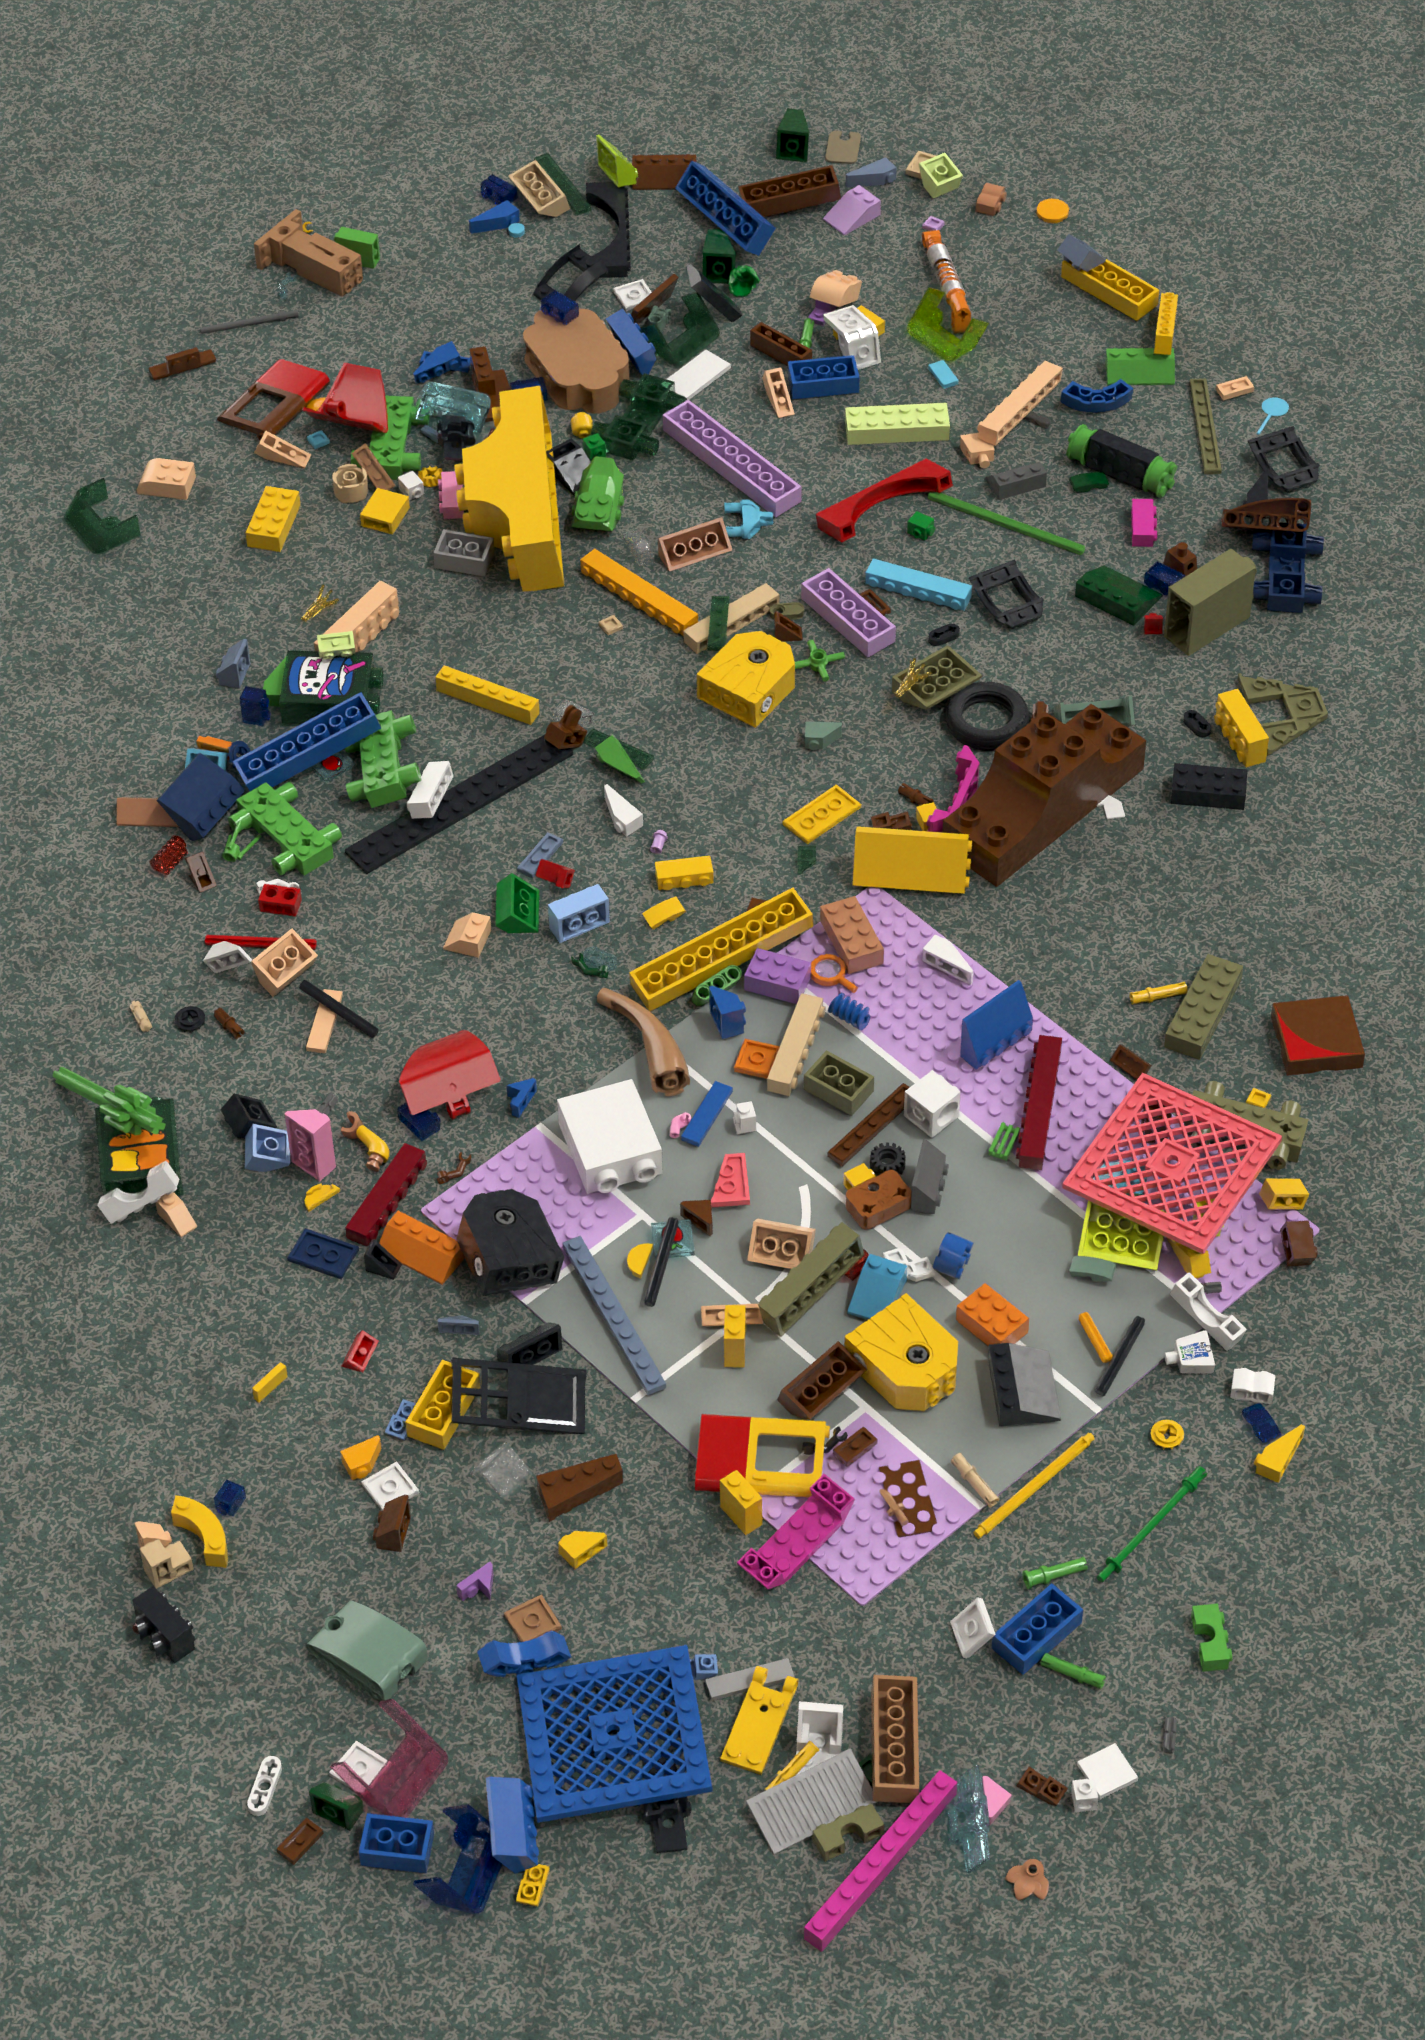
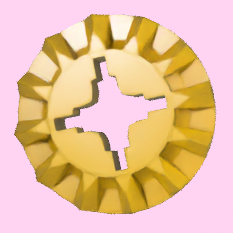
M429 465L428 468L423 467L422 471H418V477L423 482V486L435 487L438 486V479H442L441 472L443 470L442 468L438 469L437 466L430 467Z
M1172 1420L1158 1421L1151 1429V1440L1155 1442L1156 1446H1162L1163 1450L1166 1447L1173 1449L1175 1446H1180L1184 1439L1183 1428ZM1169 1429L1170 1436L1168 1439H1165L1163 1434H1166Z

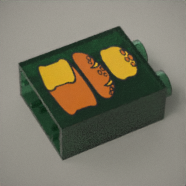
M151 1098L152 1102L149 1105L156 1108V1115L162 1117V1122L166 1124L164 1130L159 1129L158 1134H154L142 1127L140 1135L135 1136L129 1132L124 1133L104 1122V1118L107 1115L100 1112V1107L95 1108L100 1183L103 1195L116 1188L130 1194L142 1192L148 1187L147 1176L149 1170L164 1161L168 1162L179 1178L177 1189L174 1193L177 1196L184 1195L178 1122L173 1098Z

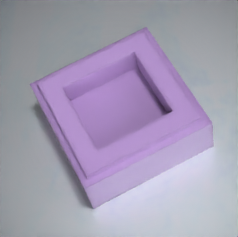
M930 216L924 222L922 228L928 231L940 230L944 226L945 221Z

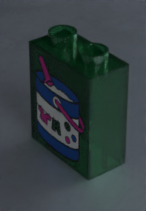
M287 650L279 699L282 726H299L362 692L374 714H379L380 695L379 693H373L374 689H383L384 673L383 668L374 667L373 653L355 652V654L349 657L339 655L334 656L332 659L320 658L319 651Z

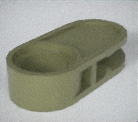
M799 602L773 604L770 607V617L774 620V612L781 611L783 612L781 614L790 620L800 619L804 616V605Z

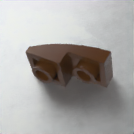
M1031 1767L1027 1768L1016 1785L1018 1788L1053 1806H1057L1068 1789L1053 1777L1049 1776L1047 1779Z

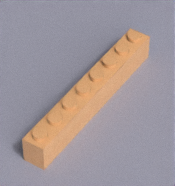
M1047 361L1037 366L1036 370L1032 374L1030 373L1024 382L1022 381L1000 405L996 406L992 413L987 415L983 422L979 423L977 428L979 431L978 439L996 446L1061 381L1063 368Z

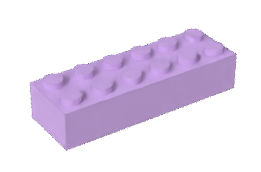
M828 568L801 583V599L867 657L895 642L896 626L831 569Z

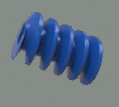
M844 993L836 996L828 1007L829 1013L839 1017L841 1020H845L846 1023L851 1024L853 1027H857L858 1030L865 1029L870 1021V1008L865 1007L863 1009L864 1005L862 1003L857 1005V1000L851 1001L850 996L845 998Z

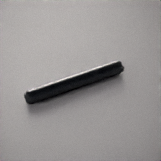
M303 980L300 983V990L370 1037L374 1038L378 1034L379 1029L309 981Z
M668 1218L644 1299V1303L647 1306L653 1307L656 1303L679 1224L677 1218Z
M1140 1316L1134 1318L1096 1387L1095 1393L1097 1395L1105 1396L1145 1325L1144 1318Z

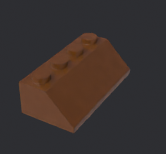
M696 154L632 155V165L638 172L636 184L632 185V189L675 190L690 162H696Z
M838 1341L781 1390L777 1401L790 1414L811 1420L862 1376L867 1369Z

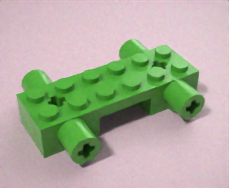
M386 395L388 432L373 431L369 449L392 480H398V477L402 476L403 472L420 471L421 454L405 452L407 435L410 434L412 425L429 424L430 410L429 407L414 406L413 397ZM351 454V464H355L358 468H361L359 463Z
M392 710L375 715L381 729L344 748L347 753L360 751L363 779L346 783L347 793L352 802L368 799L371 807L374 808L407 798L406 788L413 783L422 781L416 762L401 767L398 758V750L401 749L400 740L416 733V726L411 714L397 719Z
M265 782L236 800L238 812L228 817L231 829L235 831L238 821L241 819L242 824L238 833L250 827H253L259 834L264 831L268 833L281 846L282 853L271 861L275 871L280 876L295 868L305 876L333 859L332 844L342 838L338 826L331 823L318 831L289 804V802L298 797L297 790L292 783L287 782L274 790Z

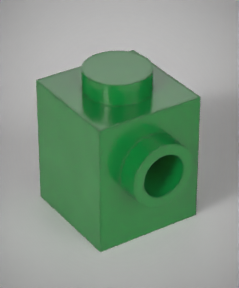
M598 433L583 438V450L590 461L595 456L606 457L605 442Z
M916 511L907 521V533L915 538L926 540L935 532L934 518Z

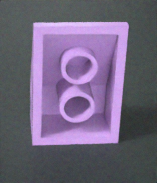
M858 185L849 190L824 216L823 220L841 234L846 235L878 217L881 213V200Z

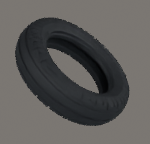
M984 681L972 683L952 696L946 709V722L951 734L959 742L974 749L988 751L997 749L1024 728L1029 722V711L1023 697L1013 688L1001 683ZM992 702L1007 708L1013 718L1004 727L994 730H983L968 724L962 714L966 708L973 704Z

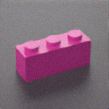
M1132 499V546L1153 547V542L1157 541V530H1154L1157 528V518H1154L1156 517V506H1153V499Z

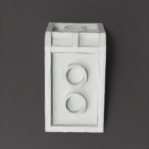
M854 305L823 314L824 321L838 333L839 346L843 356L854 355L858 370L881 363L876 326Z
M799 1702L796 1755L809 1740L819 1748V1752L810 1759L798 1774L841 1753L843 1705Z

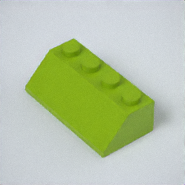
M596 135L598 166L618 187L636 184V178H638L637 169L633 167L615 146L602 136Z

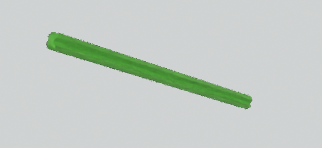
M929 492L928 494L929 500L1070 552L1082 555L1085 551V546L943 493Z

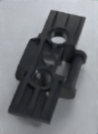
M441 415V421L437 422L438 444L444 450V460L462 461L463 463L462 449L476 443L473 435L475 426L472 421H467L462 416Z
M661 1756L657 1762L664 1765L668 1759ZM674 1763L670 1769L677 1772V1764ZM652 1767L648 1773L655 1776L659 1770ZM687 1796L659 1801L660 1810L653 1811L652 1803L643 1804V1821L653 1822L656 1852L688 1850L684 1818L690 1816L692 1809ZM667 1819L675 1822L671 1828L664 1827L662 1823Z

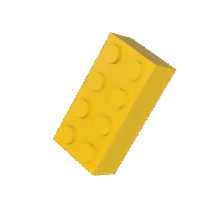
M270 486L265 487L246 530L247 547L281 552L301 505L299 491Z
M1239 689L1218 694L1214 720L1216 725H1220L1222 728L1223 736L1229 739L1231 749L1237 752L1239 762H1243L1245 767L1266 762L1269 737Z
M445 1360L440 1362L405 1422L408 1437L443 1450L459 1425L451 1423L453 1369H451L452 1363ZM461 1367V1387L480 1389L479 1373ZM461 1395L460 1416L465 1415L475 1396Z

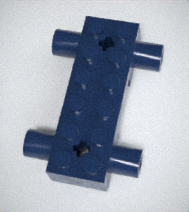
M1279 522V525L1285 528L1288 523ZM1296 523V526L1299 529H1303L1306 524ZM1271 530L1263 533L1254 532L1252 550L1269 551L1268 580L1254 581L1253 600H1266L1268 611L1303 613L1304 603L1321 604L1322 586L1305 583L1304 567L1305 554H1323L1324 537L1307 534V530L1304 532Z

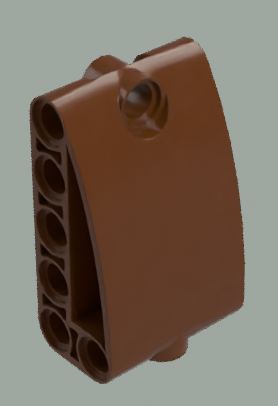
M1266 499L1241 505L1231 510L1223 509L1221 527L1304 532L1310 525L1311 499ZM1245 515L1251 517L1249 525L1244 523ZM1263 517H1267L1269 520L1267 526L1261 523ZM1281 518L1285 519L1286 523H1288L1287 527L1283 528L1279 525ZM1299 519L1303 521V524H1306L1303 529H1299L1296 526Z

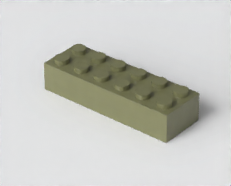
M1207 954L1165 1034V1048L1199 1060L1201 1059L1242 980V965Z
M843 1222L833 1227L829 1235L824 1240H820L810 1254H806L802 1261L796 1267H793L782 1281L776 1283L768 1295L761 1298L758 1307L763 1323L782 1337L865 1255L860 1235Z

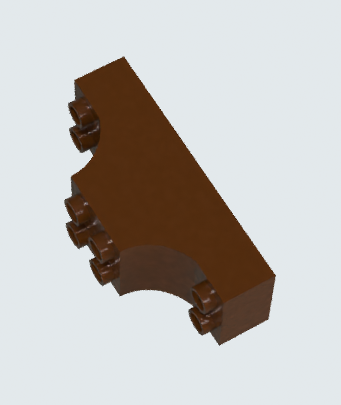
M1093 704L1088 705L1065 724L1044 711L995 749L991 767L982 784L968 801L943 820V833L969 834V841H972V850L967 855V858L971 859L970 869L998 887L1094 810L1108 795L1111 796L1144 769L1146 740Z

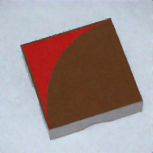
M1348 995L1272 1004L1271 1020L1276 1038L1281 1046V1057L1287 1076L1309 1074L1324 1070L1338 1071L1363 1068L1365 1052Z

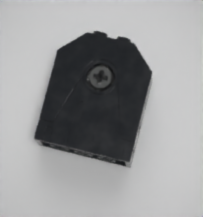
M514 1189L474 1195L463 1212L456 1240L482 1297L490 1294L556 1284L562 1268L564 1255L538 1201Z

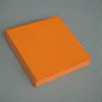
M744 1039L734 1066V1072L767 1079L780 1046Z

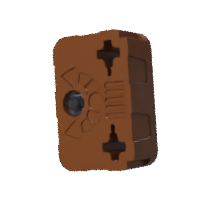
M888 1170L849 1189L846 1192V1209L862 1229L868 1230L911 1208L912 1191L896 1171Z

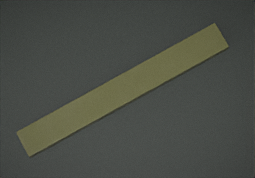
M1190 379L1189 384L1204 475L1221 474L1222 469L1207 379Z

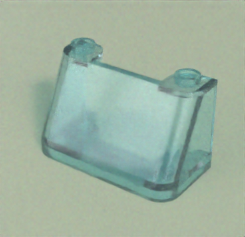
M427 382L417 398L415 419L423 420L427 414L432 416L434 410L466 417L465 420L474 423L475 428L473 432L481 433L490 409L491 400L487 394L436 382Z

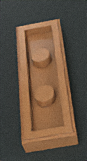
M366 443L351 453L361 468L366 470L367 476L376 489L380 488L389 491L396 486Z

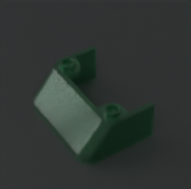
M697 292L681 297L689 311L683 317V323L687 330L670 343L666 342L656 323L640 328L641 334L644 332L647 336L648 344L651 342L656 349L654 354L675 366L686 363L716 340L720 334L718 325L702 297Z
M104 478L80 488L64 514L65 522L94 554L105 553L141 536L137 515L123 521L114 516L101 519L92 509V506L108 499Z

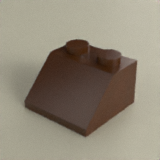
M404 1494L386 1502L383 1511L380 1510L378 1515L379 1527L375 1528L373 1533V1540L376 1541L378 1549L402 1551L411 1520L409 1495Z

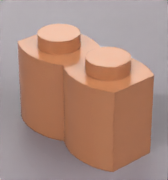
M986 183L978 197L976 212L995 216L996 212H1000L1001 202H1005L1007 195L1005 187Z

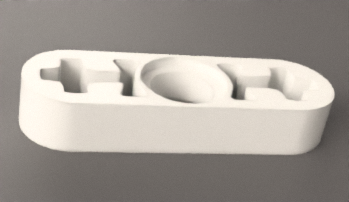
M275 1756L266 1757L261 1763L248 1799V1809L252 1815L261 1816L268 1810L282 1771L281 1761ZM271 1764H275V1768H272L271 1776H269L268 1767ZM263 1782L271 1784L268 1790L259 1789V1785ZM259 1796H261L262 1805H259L258 1808H255L254 1804L258 1803Z

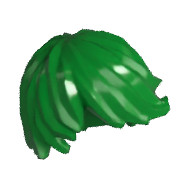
M742 265L731 271L728 279L730 294L736 297H743L750 294L753 288H757L756 283H760V279L752 267Z

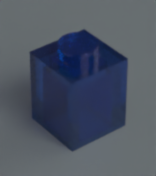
M226 1479L214 1497L215 1509L222 1515L229 1514L234 1517L246 1499L245 1487Z

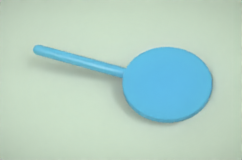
M1268 398L1262 403V409L1268 416L1257 431V435L1261 433L1271 416H1281L1287 413L1289 405L1285 400L1281 398Z

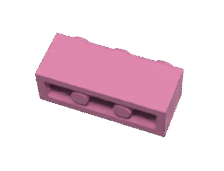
M455 471L441 472L442 479H438L439 490H442L439 491V502L442 501V503H439L440 513H443L444 519L463 518L464 511H459L456 490H461L463 485L457 484Z

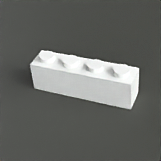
M449 761L429 762L421 776L422 781L418 782L410 799L407 801V809L410 811L412 819L433 818L453 778Z

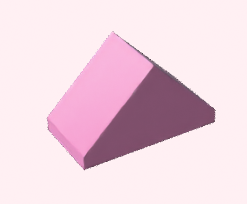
M982 1776L980 1792L985 1824L989 1826L1009 1804L1012 1795L988 1776Z

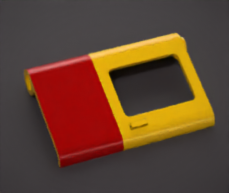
M702 1414L695 1490L720 1492V1480L738 1470L758 1494L811 1497L810 1487L822 1476L825 1438L830 1437V1426H826V1421ZM776 1435L814 1438L816 1445L813 1472L811 1474L756 1470L758 1436Z

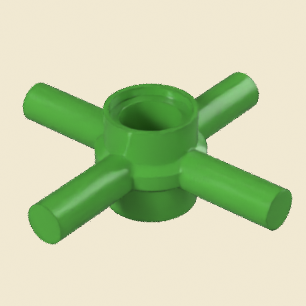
M809 640L807 644L811 651L809 659L795 662V669L810 666L813 671L819 672L822 680L826 682L829 680L825 669L827 663L845 659L844 652L826 655L824 650L817 649L814 640Z

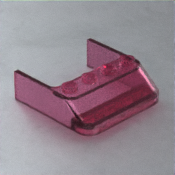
M394 1699L380 1701L378 1705L404 1730L405 1738L371 1783L368 1785L345 1761L332 1763L330 1768L368 1806L387 1816L407 1818L447 1766L448 1756Z

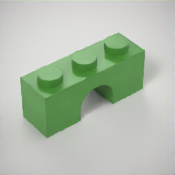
M1218 1604L1192 1606L1191 1619L1195 1635L1206 1634L1213 1639L1210 1642L1200 1643L1199 1658L1202 1672L1228 1669L1229 1662L1232 1661L1231 1648L1227 1649L1228 1632L1223 1630L1225 1623L1224 1613L1219 1611Z

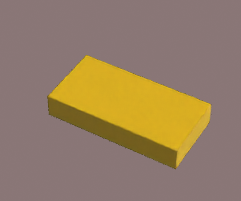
M279 1363L252 1387L253 1396L257 1402L260 1403L288 1377L284 1364Z

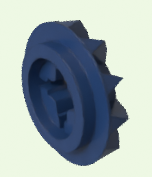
M235 741L231 743V746L228 747L229 753L227 754L230 757L229 763H232V767L236 768L233 763L234 760L239 758L236 756V753L243 756L251 752L245 742Z

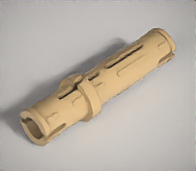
M961 1453L956 1454L951 1459V1463L959 1470L961 1477L971 1484L988 1507L995 1506L999 1498L978 1475L977 1469L973 1465L971 1466Z

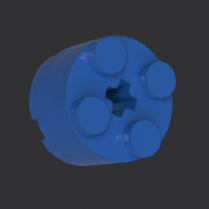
M949 1232L946 1233L939 1247L938 1257L936 1256L933 1269L960 1280L964 1271L963 1266L968 1264L971 1257L970 1252L974 1242Z

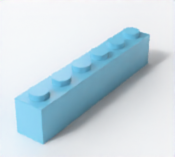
M877 559L871 561L866 571L865 584L871 587L883 588L889 592L901 593L904 596H912L922 601L934 602L937 605L952 607L955 610L965 611L972 597V585Z

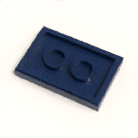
M305 1228L288 1255L287 1260L342 1280L358 1253L359 1247Z

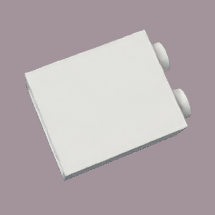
M632 1079L557 1099L559 1126L587 1194L597 1191L601 1193L612 1192L619 1185L633 1181L648 1182L657 1175L662 1174V1149Z

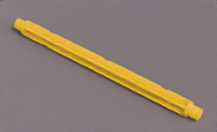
M1091 1433L1081 1436L1079 1440L979 1524L978 1528L973 1532L975 1537L980 1539L983 1535H987L1076 1456L1088 1448L1095 1439Z

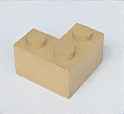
M157 1539L140 1548L144 1571L156 1589L194 1569L192 1559L180 1541L164 1548L160 1540Z

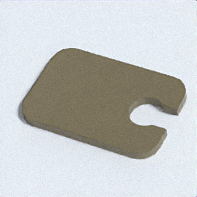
M832 131L829 134L825 156L826 161L845 164L857 162L861 135L857 132H850V139L844 141L840 139L842 131Z

